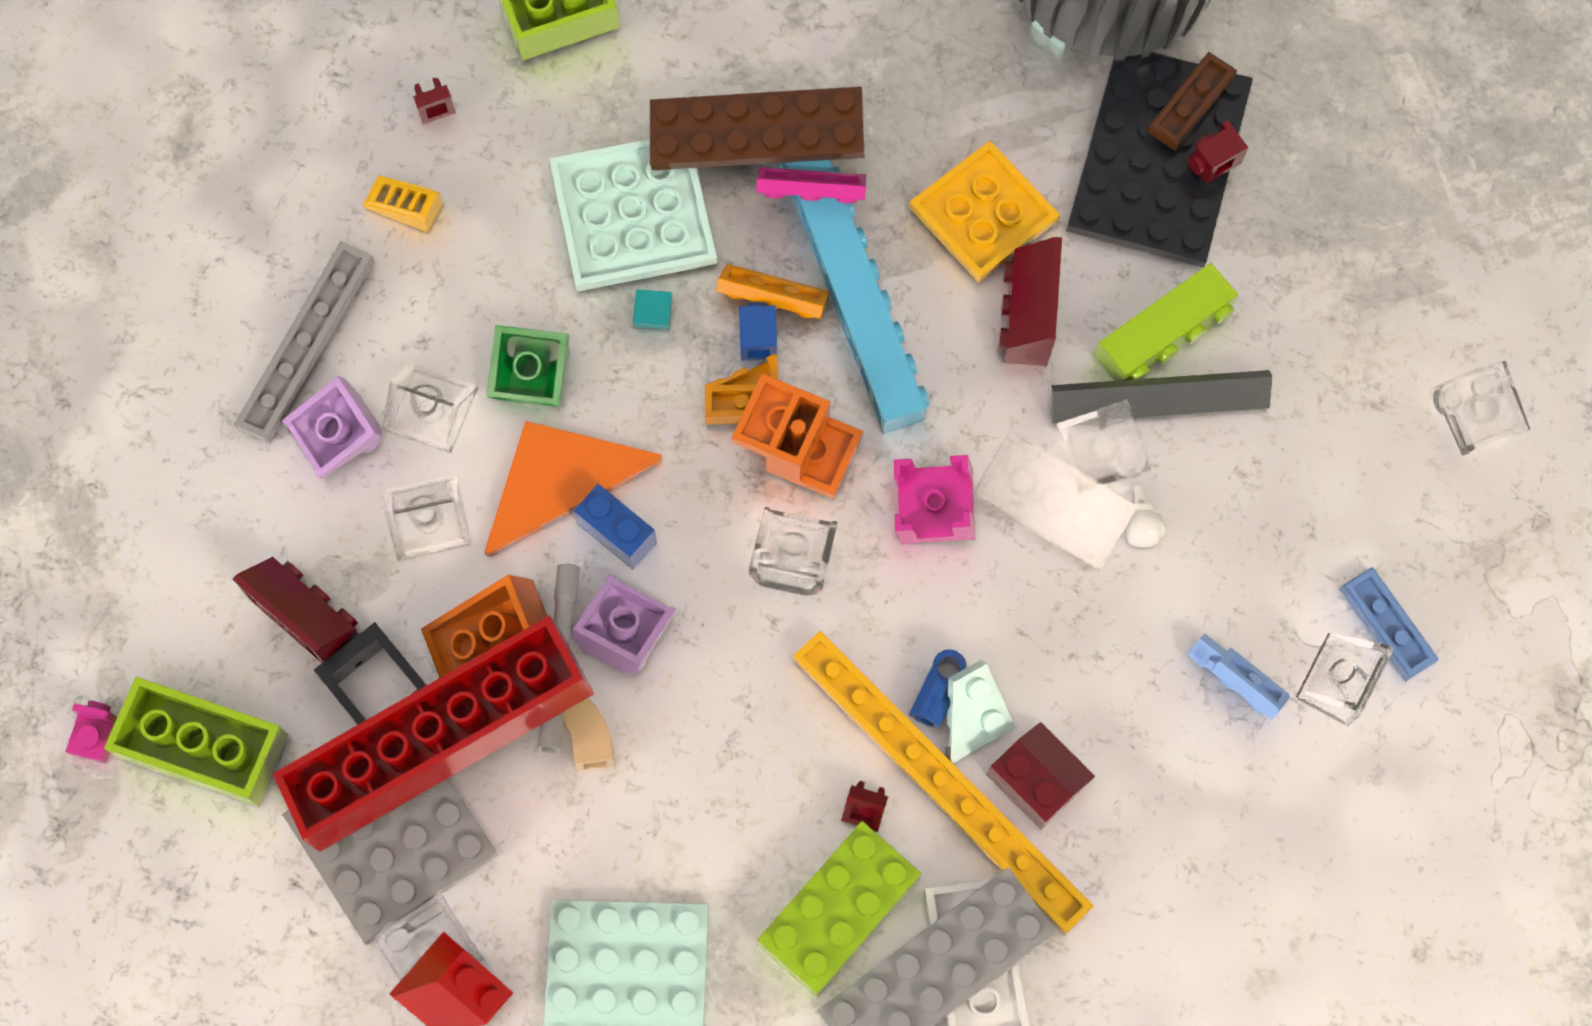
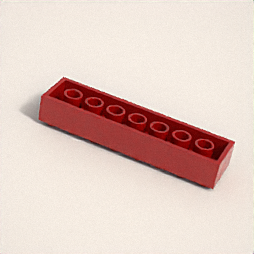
M547 616L274 772L273 776L302 840L321 852L595 693L563 633L552 618Z

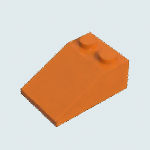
M508 574L421 628V631L440 678L547 617V613L534 581Z

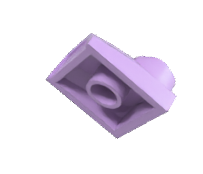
M340 376L333 379L282 420L316 470V475L319 479H324L358 454L372 452L378 447L382 438L381 427L360 394Z
M610 574L572 629L571 637L585 653L621 672L636 673L645 667L649 654L675 614L676 608L664 605L615 579V576Z

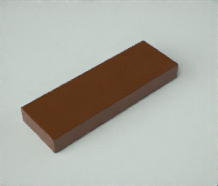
M1208 51L1152 121L1147 132L1177 151L1234 79L1238 70Z

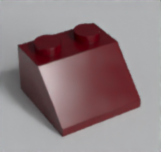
M1042 722L1019 738L990 766L986 774L1040 830L1095 778V775Z

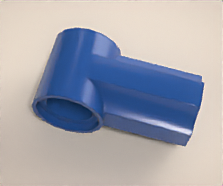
M951 649L941 651L934 658L932 667L909 713V716L913 717L917 722L936 729L940 728L950 706L948 678L940 674L938 667L944 663L954 665L958 672L967 668L963 655Z

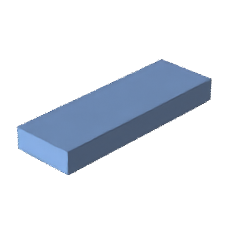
M1373 567L1340 587L1342 594L1405 682L1440 660Z

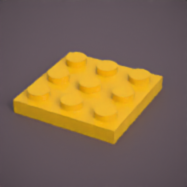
M988 141L909 201V209L978 283L1003 265L1005 261L1012 258L1015 248L1030 244L1057 223L1060 218V214L991 141Z

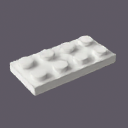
M993 878L924 889L930 925ZM1016 964L946 1017L947 1026H1030L1019 965Z

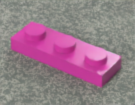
M759 167L756 193H764L769 198L798 195L800 198L808 201H817L822 197L836 198L841 203H855L858 200H865L867 174Z

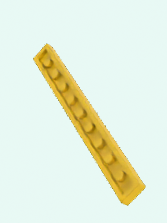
M821 631L793 655V660L1001 871L1008 867L1042 913L1064 935L1094 906Z

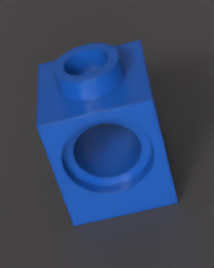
M753 302L747 306H740L741 361L766 360V357L770 355H777L776 305L768 306L766 303Z

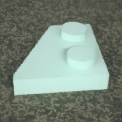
M980 660L948 678L950 706L947 710L946 725L950 728L949 747H946L945 755L952 763H955L1016 727L987 663Z

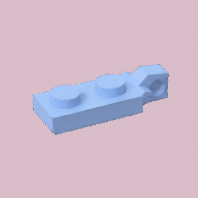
M1207 634L1202 635L1188 653L1200 667H1206L1209 671L1211 670L1225 687L1235 690L1248 701L1249 705L1256 712L1265 714L1271 720L1290 698L1288 692L1230 647L1228 651L1225 650Z

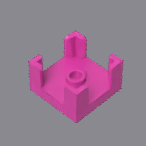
M968 455L950 456L952 466L916 468L912 459L893 460L894 479L898 485L899 514H895V532L901 544L975 540L973 467Z

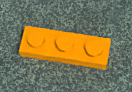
M731 264L725 265L718 278L716 291L725 293L732 299H748L766 303L768 306L776 305V309L789 310L803 318L815 317L821 319L830 294L828 290Z

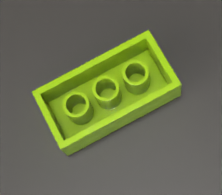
M135 677L104 749L118 759L260 807L289 735L279 725Z
M861 821L757 939V946L817 998L919 881L922 873Z

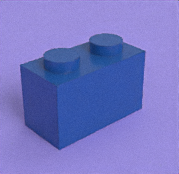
M599 484L573 510L577 525L632 570L657 544L655 529Z

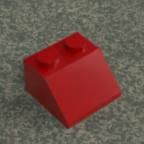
M443 931L389 995L426 1026H483L493 1018L514 992Z

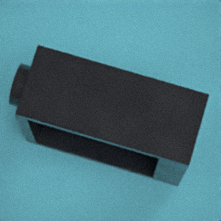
M375 622L314 669L315 673L357 725L366 719L339 687L338 683L380 650L384 649L415 686L416 691L426 686L425 682Z

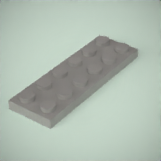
M1008 867L817 1011L828 1026H935L1058 933Z

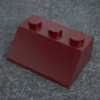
M1052 237L1015 248L1012 262L1005 261L1003 283H1010L1009 295L1003 294L1001 316H1007L1006 328H1000L998 349L1005 350L1004 363L1036 366L1048 365L1056 340L1062 237Z
M271 557L236 574L232 580L245 596L321 663L359 635L358 631L354 628L358 624L357 620L343 608L338 612L327 604L331 598L317 585L314 584L311 588H308L300 581L304 575L288 560L282 565L274 557Z

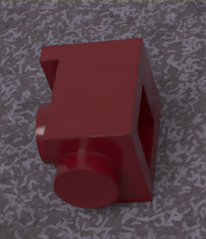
M1227 120L1222 123L1218 134L1209 133L1196 143L1194 153L1188 156V164L1196 175H1201L1204 181L1209 183L1242 164L1249 147Z

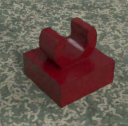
M436 77L432 78L435 87L432 90L423 92L419 83L414 86L416 95L413 98L423 125L456 113L447 85L441 86V82Z
M859 781L856 786L851 785L841 821L856 826L863 821L873 831L878 832L889 796L885 795L883 787H879L876 793L863 789L865 782Z

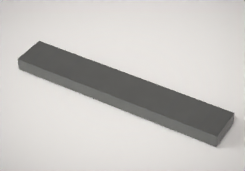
M1270 370L1051 385L1050 417L1052 423L1270 408L1272 374Z

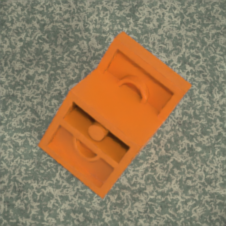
M762 373L731 440L734 444L765 456L767 472L834 500L863 437V431L831 418V401Z

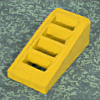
M378 175L363 203L364 208L426 233L429 232L443 205L441 195L436 191ZM383 188L389 189L383 202L376 201ZM395 193H399L400 196L395 206L390 205ZM407 197L411 198L412 200L407 209H403L402 207ZM419 202L424 203L419 213L414 212Z

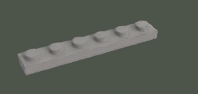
M340 241L235 421L234 425L238 430L270 444L282 420L285 418L373 265L374 258L371 254Z

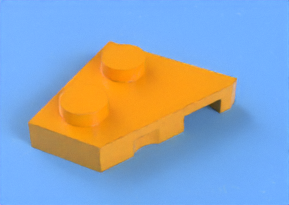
M777 355L766 357L765 363L750 370L744 367L733 372L728 378H719L706 384V424H738L761 374L763 373L778 379Z

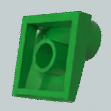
M495 325L486 398L560 407L566 363L570 356V334Z

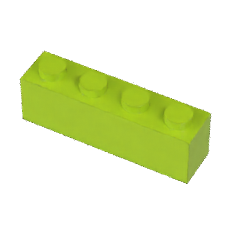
M1209 263L1099 341L1094 357L1114 381L1144 379L1151 372L1149 369L1158 361L1161 364H1165L1179 352L1178 347L1188 341L1189 344H1193L1206 333V327L1215 321L1217 324H1220L1228 319L1235 311L1233 305L1239 294L1215 266Z

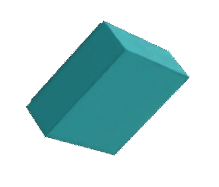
M636 289L633 327L669 330L673 299L672 292Z

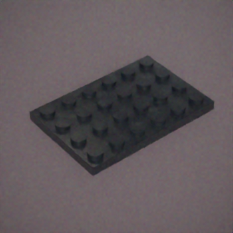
M1154 52L1148 57L1141 58L1139 54L1126 56L1124 60L1116 61V56H1114L1066 232L1204 268L1212 243L1229 171L1206 183L1201 175H1196L1191 170L1188 164V156L1194 153L1195 145L1202 137L1209 133L1218 134L1222 123L1227 120L1239 134L1253 78L1236 74L1181 146L1175 151L1149 134L1147 130L1152 121L1198 64Z

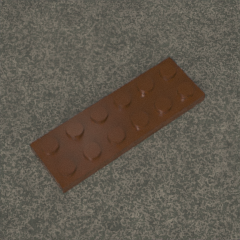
M862 86L650 99V166L652 171L865 158Z

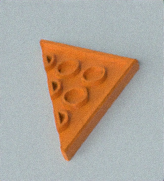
M525 421L484 551L485 555L492 557L498 554L499 550L516 541L518 543L543 529V526L561 516L565 517L571 514L597 484L611 492L633 480L636 475L645 470L660 465L662 455Z

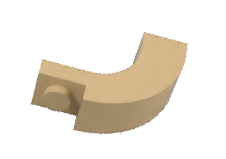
M587 698L564 711L563 726L572 738L574 764L577 771L614 767L615 757L611 736L602 714L594 703Z

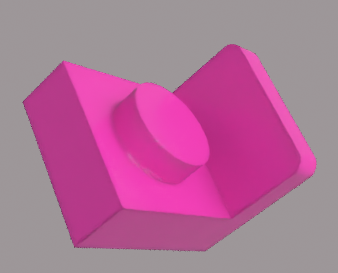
M91 700L88 701L87 706L74 703L72 711L78 716L65 751L67 754L107 763L110 753L104 747L117 720V716L110 712L111 706Z

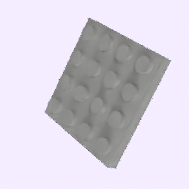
M449 779L444 780L321 852L302 840L289 810L282 814L366 945L499 855Z

